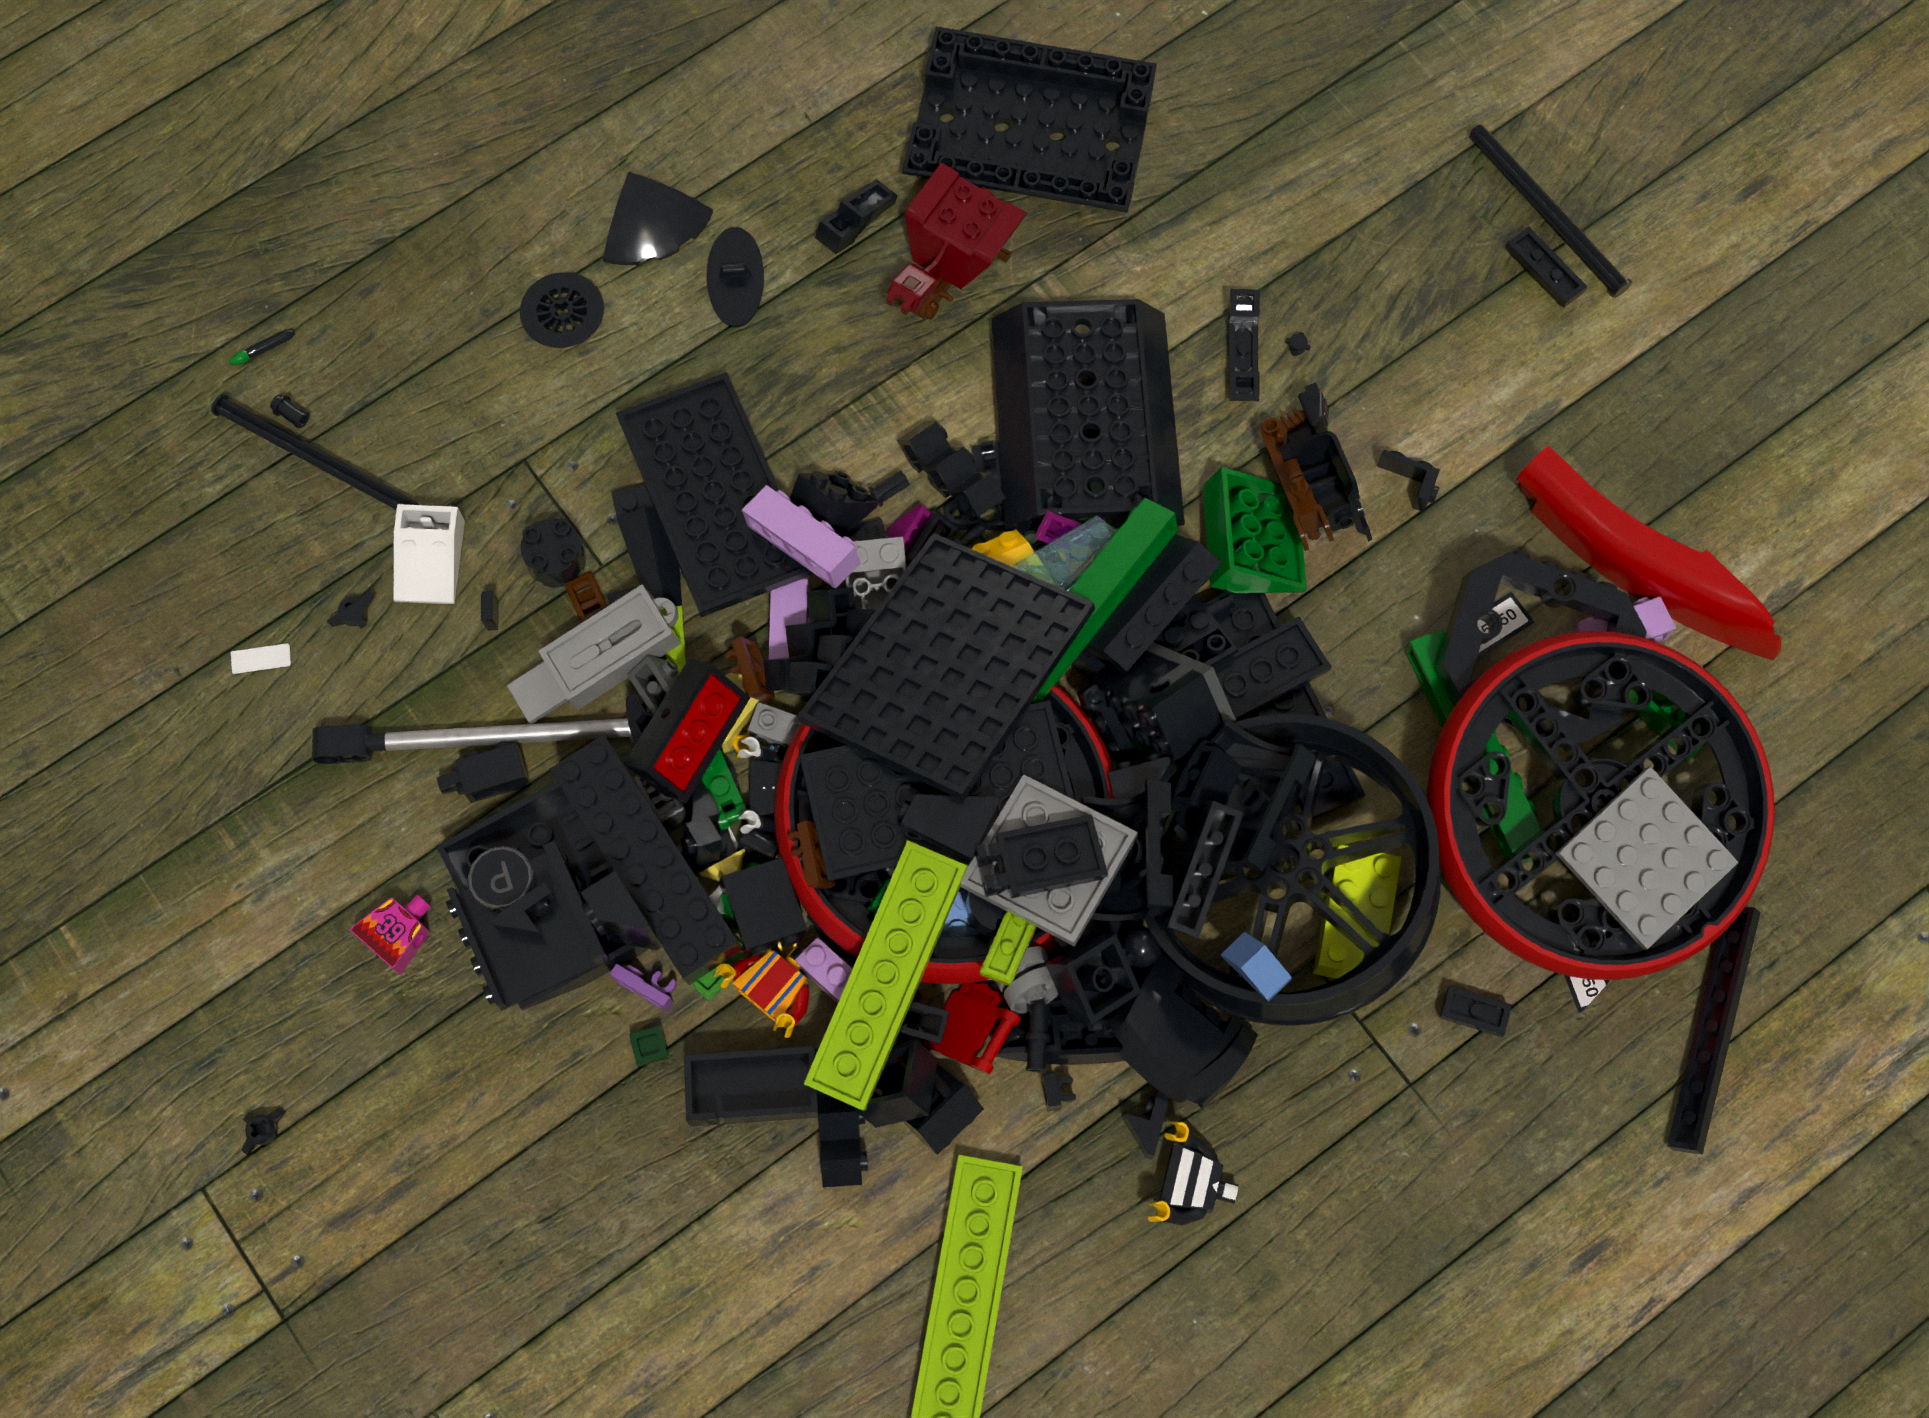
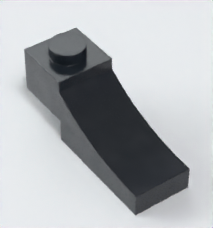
M874 180L843 199L837 211L820 220L815 238L833 253L838 254L852 245L858 235L873 220L893 206L898 195L879 180Z
M700 780L689 800L685 803L690 822L685 823L684 837L681 838L683 852L686 856L690 855L695 866L718 860L722 839L717 832L720 812Z

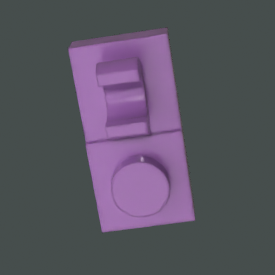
M618 964L615 965L610 973L614 982L668 1013L673 1005V1001L668 995L672 994L677 987L675 980L672 979L667 987L662 988L659 986V981L662 979L663 974L657 971L652 976V986H650L642 979L644 974L628 964L626 968Z

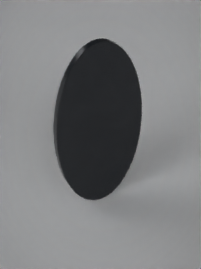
M739 227L728 228L718 236L710 251L707 264V289L711 305L718 318L730 327L744 326L754 317L760 306L764 290V267L759 247L751 234Z

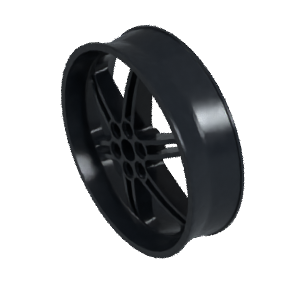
M1272 714L1235 722V724L1254 737L1276 746L1293 747L1296 744H1302L1317 759L1302 815L1294 813L1302 785L1293 784L1281 817L1274 824L1269 837L1276 842V845L1262 873L1256 878H1250L1246 876V873L1250 870L1249 868L1229 862L1225 863L1219 882L1237 875L1239 879L1217 885L1212 902L1248 892L1259 893L1261 896L1252 937L1262 942L1268 911L1277 913L1268 947L1275 958H1277L1291 906L1297 902H1304L1362 950L1364 958L1355 968L1337 979L1310 989L1295 992L1279 991L1268 1002L1240 974L1230 975L1206 964L1183 945L1172 929L1160 925L1164 912L1144 920L1152 935L1161 946V954L1184 972L1181 981L1201 999L1224 1012L1252 1022L1279 1026L1311 1025L1346 1016L1371 1004L1397 984L1414 965L1432 932L1439 907L1441 873L1438 835L1431 808L1424 792L1406 766L1388 748L1356 728L1335 720L1304 714ZM1217 733L1208 738L1207 741L1210 742L1217 735ZM1197 747L1178 760H1174L1161 780L1162 782L1171 783V805L1182 771ZM1328 763H1342L1364 773L1383 787L1402 809V814L1392 820L1363 824L1319 835L1310 832L1323 769ZM1172 806L1171 814L1160 819V824L1163 827V835L1160 840L1161 855L1167 829L1175 814ZM1291 829L1301 831L1300 835L1294 839L1285 836L1286 832ZM1399 831H1404V832H1405V833H1402V834H1397V835H1393V836H1388V837H1384V838H1379V839H1375V840H1371V841L1359 843V844H1356V845L1348 846V847L1341 848V849L1334 850V851H1333V849H1332V847H1336V846H1340V845H1344V844H1348V843H1352V842H1356V841H1360V840H1365V839H1369V838H1373V837H1377V836H1381V835H1385V834H1389V833H1394V832H1399ZM1404 847L1408 849L1414 858L1416 877L1411 907L1402 928L1392 935L1385 934L1377 929L1324 876L1328 869L1395 848ZM1319 849L1325 852L1324 856L1320 859H1311L1309 857L1310 852ZM1292 866L1293 870L1281 872V867L1290 868ZM1309 879L1318 883L1315 888L1310 890L1301 888V884ZM1275 889L1286 891L1285 895L1280 899H1273L1269 896ZM1327 894L1379 945L1377 947L1371 946L1322 901L1323 897Z

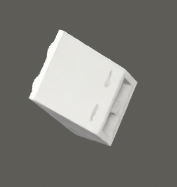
M397 504L394 526V602L455 604L465 520L458 507Z

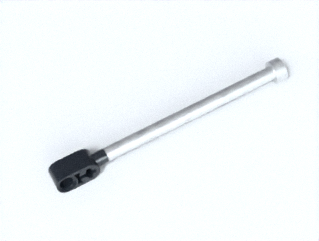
M627 718L372 733V728L367 725H336L316 727L312 730V761L319 764L356 763L371 760L372 752L496 745L503 742H510L512 744L597 739L603 734L606 738L630 737L631 743H634Z

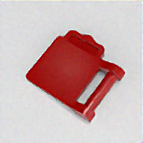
M964 983L959 992L954 991L943 1008L950 1011L942 1043L939 1044L925 1040L924 1046L990 1075L994 1069L992 1065L1012 1027L1018 1026L1021 1017L1008 1009L999 1008L1004 999L986 983ZM997 1019H1000L1001 1022L981 1058L977 1057Z

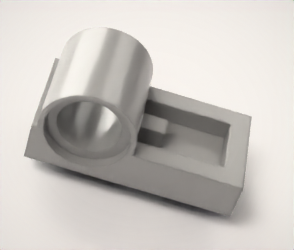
M758 702L747 733L758 741L768 744L777 743L789 747L801 723L797 715Z

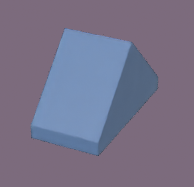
M1245 932L1221 954V957L1268 1002L1292 979L1266 945Z

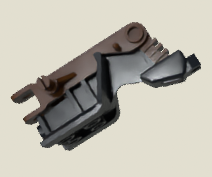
M1315 382L1305 386L1306 391L1298 394V399L1303 408L1302 411H1297L1294 408V416L1287 412V421L1283 416L1280 417L1281 421L1276 418L1266 419L1260 429L1266 451L1286 496L1290 512L1293 513L1295 527L1305 551L1309 550L1305 533H1308L1310 540H1317L1321 536L1320 527L1324 528L1329 542L1334 540L1332 531L1345 529L1353 524L1357 532L1366 535L1368 542L1372 540L1370 529L1359 501V489L1355 476L1335 433L1328 431L1329 410L1327 401Z

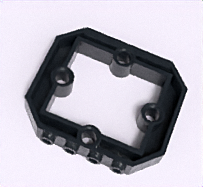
M1513 551L1487 562L1463 576L1435 670L1454 706H1456L1468 688L1476 681L1471 679V675L1481 644L1492 640L1502 630L1503 622L1501 616L1492 610L1499 584L1540 597L1542 602L1549 607L1566 606L1609 621L1606 632L1630 634L1645 638L1647 631L1627 593L1617 590L1615 584L1603 581L1597 583L1589 580L1588 576L1584 573L1576 571L1569 573L1560 570L1559 566L1555 563L1548 561L1540 563L1531 560L1530 556L1524 552ZM1554 583L1559 584L1563 588V596L1556 594ZM1478 620L1486 622L1489 628L1488 633H1483L1479 630ZM1610 664L1609 674L1612 678L1617 679L1619 675L1618 669ZM1590 685L1587 696L1593 698L1595 691L1593 686ZM1537 691V694H1538V695L1541 697V699L1543 700V697H1542L1541 693H1540L1539 691ZM1518 696L1516 699V705L1521 711H1524L1519 706V698L1523 697ZM1548 706L1577 745L1619 725L1623 712L1584 707L1581 717ZM1507 715L1501 721L1502 724L1517 728ZM1538 721L1536 723V731L1543 737L1547 732L1546 726L1543 722Z

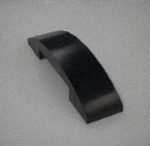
M1257 289L1230 290L1228 323L1229 401L1259 402L1258 321L1260 318V290Z

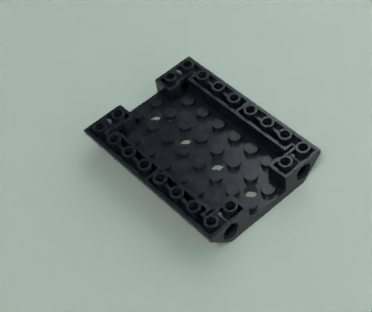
M936 26L925 71L924 94L917 122H913L902 174L930 178L940 163H943L957 171L960 177L977 187L1128 213L1151 103L1157 63ZM944 114H950L955 119L951 122H943L940 120V117ZM1003 123L1008 125L1010 129L1000 132L995 129V126ZM1054 133H1061L1065 136V139L1054 141L1050 136ZM1110 142H1115L1121 148L1111 151L1106 148V145Z
M1140 299L1022 302L991 318L1002 492L1006 497L1003 499L1005 531H1013L1015 529L1017 531L1038 530L1047 510L1069 519L1124 517L1125 523L1130 511L1134 507H1138L1144 498L1175 512L1177 526L1184 525L1185 519L1165 314ZM1078 325H1085L1090 329V332L1080 334L1074 328ZM1088 376L1095 383L1091 386H1084L1079 382V379ZM1093 429L1098 432L1099 436L1095 439H1088L1083 435V431ZM1093 482L1102 485L1103 491L1092 493L1088 490L1087 485Z

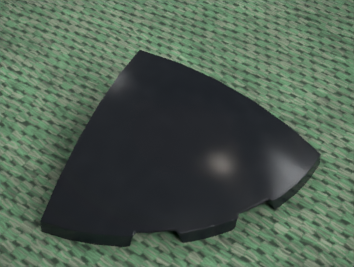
M628 172L611 222L603 261L618 265H639L641 260L655 257L658 260L670 257L679 252V247L690 238L696 239L708 224L713 214V209L665 184Z

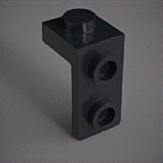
M1383 450L1377 467L1421 482L1412 508L1424 512L1427 503L1434 504L1440 487L1436 486L1435 482L1440 469L1433 467L1432 464L1426 461L1409 459L1398 451Z

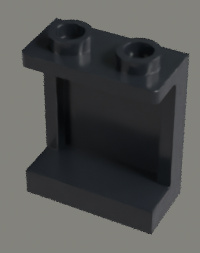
M783 858L721 876L719 885L722 894H726L743 945V955L752 953V956L756 957L770 952V946L782 943L783 947L801 941L800 936L805 934L807 927Z

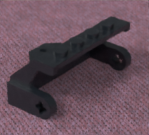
M1175 534L1071 665L1089 681L1107 668L1097 657L1107 659L1119 671L1126 674L1199 588L1209 580L1222 561L1199 542Z

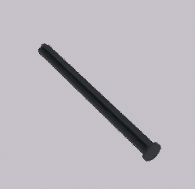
M1479 124L1471 130L1470 138L1613 291L1612 295L1614 298L1623 294L1633 281L1631 279L1627 280L1483 125Z
M220 394L212 404L211 412L213 415H222L397 510V504L419 505L417 501L235 404L225 394Z

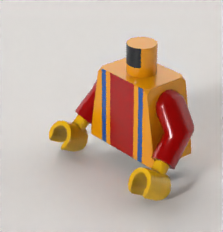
M797 946L785 959L772 950L756 957L750 955L741 958L731 964H720L712 975L713 978L718 975L725 977L720 985L722 988H727L731 981L735 980L733 982L735 990L775 1022L773 1031H776L778 1027L787 1029L785 1038L791 1036L794 1026L807 1013L810 991L807 987V978L799 972L801 968L795 961L803 952Z

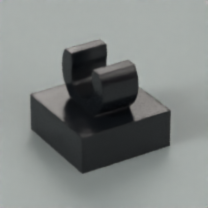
M1056 1073L1044 1074L1042 1076L1048 1112L1060 1110L1061 1101L1071 1103L1076 1100V1094L1065 1095L1061 1090L1063 1085L1073 1083L1072 1077L1064 1076L1057 1082Z

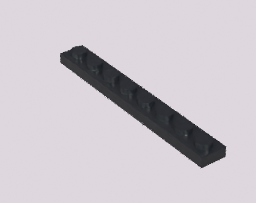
M1744 907L1737 919L1717 940L1667 1147L1674 1151L1703 1155L1761 913L1754 907Z

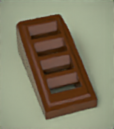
M592 572L564 584L581 623L607 607ZM589 586L592 587V589H589L581 594H575L576 592L581 591ZM596 596V598H594V599H592V600H590V601H588V602L583 603V604L580 605V603H582V602H584V601H587V600H589V599H591V598H593V597ZM601 607V609H598V610H596V611H594V612H592V613H590V614H588V615H585L586 613L591 612V611H593V610H595V609Z

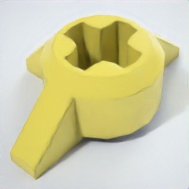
M745 849L700 872V875L719 882L721 876L740 871Z

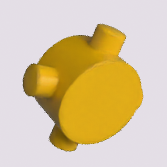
M744 732V735L737 736L732 743L737 753L736 757L742 759L738 753L740 750L745 749L749 751V746L741 743V740L749 737L747 732Z

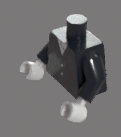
M748 737L741 740V743L747 744L749 751L743 749L738 753L741 758L753 756L755 760H750V810L738 817V819H745L748 824L741 827L740 831L743 834H747L755 828L756 831L776 833L774 817L775 795L780 769L785 756L759 745V742L754 737Z

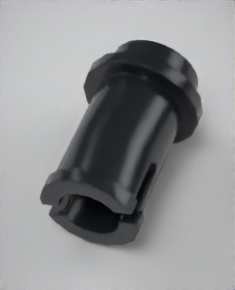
M278 394L271 401L270 408L273 410V414L276 416L281 415L294 424L295 427L301 429L308 422L310 414L291 402V398L288 395Z

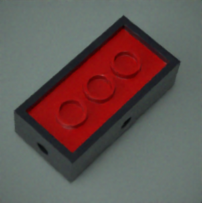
M689 658L625 760L624 765L662 795L687 803L751 697L712 664Z

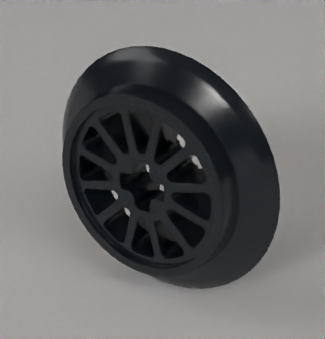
M555 273L536 281L527 290L520 305V319L527 334L536 342L553 348H567L584 342L596 332L604 315V302L598 288L585 277L573 273ZM563 293H568L567 297L563 299ZM558 294L559 298L555 300L552 296ZM567 308V315L562 313L558 316V310L564 311ZM574 321L580 322L581 324L578 326ZM567 325H570L573 330L568 332ZM560 326H563L562 333H558Z

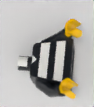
M1171 1121L1170 1123L1176 1127V1134L1165 1133V1138L1170 1141H1176L1179 1144L1174 1143L1171 1148L1159 1201L1149 1202V1206L1156 1208L1157 1215L1149 1216L1148 1221H1163L1183 1226L1202 1220L1207 1213H1211L1216 1199L1234 1204L1239 1185L1220 1180L1223 1164L1218 1162L1217 1154L1200 1137L1190 1132L1185 1123Z

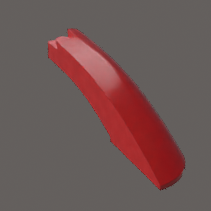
M1549 445L1536 455L1518 475L1516 480L1519 482L1518 485L1521 487L1522 492L1528 498L1536 501L1531 513L1569 549L1618 587L1638 600L1648 597L1649 600L1661 597L1673 620L1722 643L1770 660H1774L1780 654L1781 637L1777 634L1774 635L1773 624L1775 622L1768 610L1707 549L1701 553L1641 523L1594 489Z

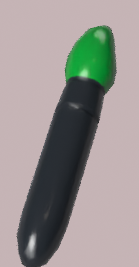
M283 330L248 347L246 350L238 351L229 360V364H245L250 358L261 355L292 339L295 335V330Z

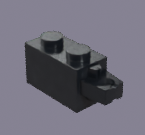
M510 742L497 744L492 750L486 752L473 751L467 753L462 759L456 760L457 766L451 768V773L437 777L438 786L442 794L457 791L459 795L465 794L470 803L531 785L522 751L517 743L511 744Z

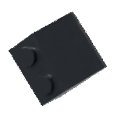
M937 1063L929 1116L903 1121V1123L921 1142L938 1155L944 1148L950 1145L952 1140L966 1126L974 1121L984 1108L961 1081Z

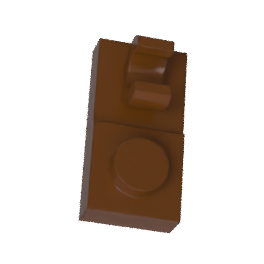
M743 637L733 640L734 650L728 651L725 654V658L731 661L738 659V663L730 669V673L742 675V686L749 697L764 702L774 698V691H767L764 663L757 643Z
M803 821L797 823L798 832L790 833L788 839L793 841L800 839L801 845L799 849L791 851V855L802 857L804 865L802 873L808 887L827 889L835 886V881H827L814 822Z

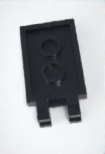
M1092 814L996 833L997 843L976 846L977 853H975L978 867L986 866L996 861L999 874L984 876L983 889L985 897L998 895L1009 889L1010 897L1016 898L1099 881L1108 877Z

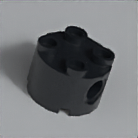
M544 519L524 529L521 541V555L533 579L543 583L544 586L554 588L564 587L565 583L579 577L578 574L586 565V552L576 529L567 520Z

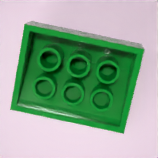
M1221 467L1202 485L1207 550L1222 561L1220 566L1210 576V587L1228 590L1233 593L1305 592L1307 590L1303 545L1298 536L1293 513L1290 512L1281 484Z

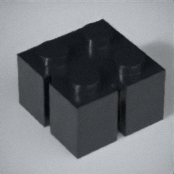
M916 1039L894 1044L875 1087V1092H873L867 1104V1109L863 1111L854 1106L853 1109L875 1128L929 1116L938 1058Z

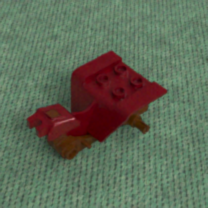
M940 163L905 213L913 262L922 266L925 270L915 264H907L892 280L888 289L886 304L892 306L898 300L901 306V313L907 315L909 312H912L924 320L926 318L932 320L939 309L938 303L942 297L950 302L953 301V297L946 293L951 285L961 290L991 266L995 257L1005 263L1008 262L1012 252L1003 248V246L1027 215V212L1010 202L1006 204L994 197L988 189L977 187L960 177L957 171Z

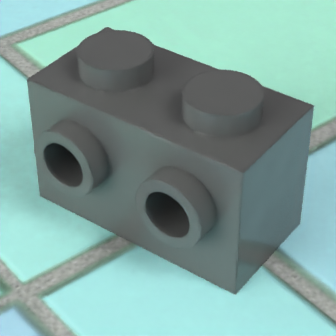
M647 655L627 676L654 715L678 677L679 670L668 659L662 660Z

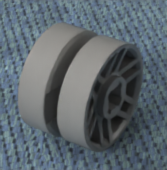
M1034 946L1027 948L1011 987L996 981L1000 991L1004 993V998L1010 1010L1016 1014L1030 1012V1004H1047L1058 995L1046 967V963L1051 961L1044 947Z

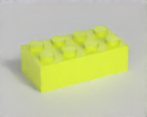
M1340 845V846H1338V847L1336 848V850L1341 849V848H1345V847H1348V846H1346V845ZM1378 853L1331 868L1329 881L1377 929L1385 934H1389L1402 857ZM1326 894L1325 904L1371 946L1377 947L1379 944ZM1322 917L1313 974L1337 979L1362 962L1364 953Z

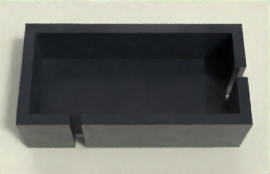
M815 1046L684 1055L687 1123L691 1127L720 1125L719 1118H723L726 1124L818 1118V1090L804 1084L816 1056Z

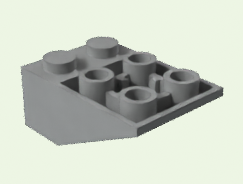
M903 537L853 541L858 548L856 551L860 564L846 578V587H853L856 609L876 610L906 570Z

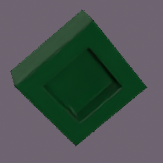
M660 1025L629 1034L638 1067L669 1059Z

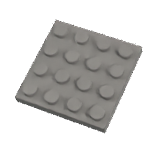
M1651 767L1645 768L1555 853L1642 949H1648L1738 863L1732 854Z
M1023 774L982 844L997 843L996 833L1092 814L1108 877L1099 881L1016 898L1010 897L1009 889L998 895L985 897L983 878L987 875L999 874L997 862L978 867L976 857L974 856L961 881L960 887L1075 947L1133 846L1135 838L1138 837V832Z

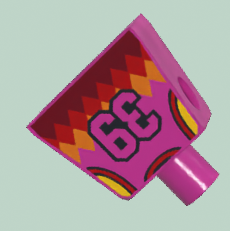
M416 895L405 908L393 898H390L355 924L350 931L401 975L429 934V931L419 920L431 906L419 895Z

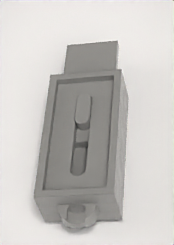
M640 585L540 649L539 653L544 662L507 685L527 721L532 724L567 701L579 710L629 678L627 675L647 655L660 658L680 645L681 641L672 628L678 619L676 606L666 598L654 599L651 593L643 585ZM663 608H665V609L667 610V613H668L667 616H665V615L663 614V612H662V609H663Z

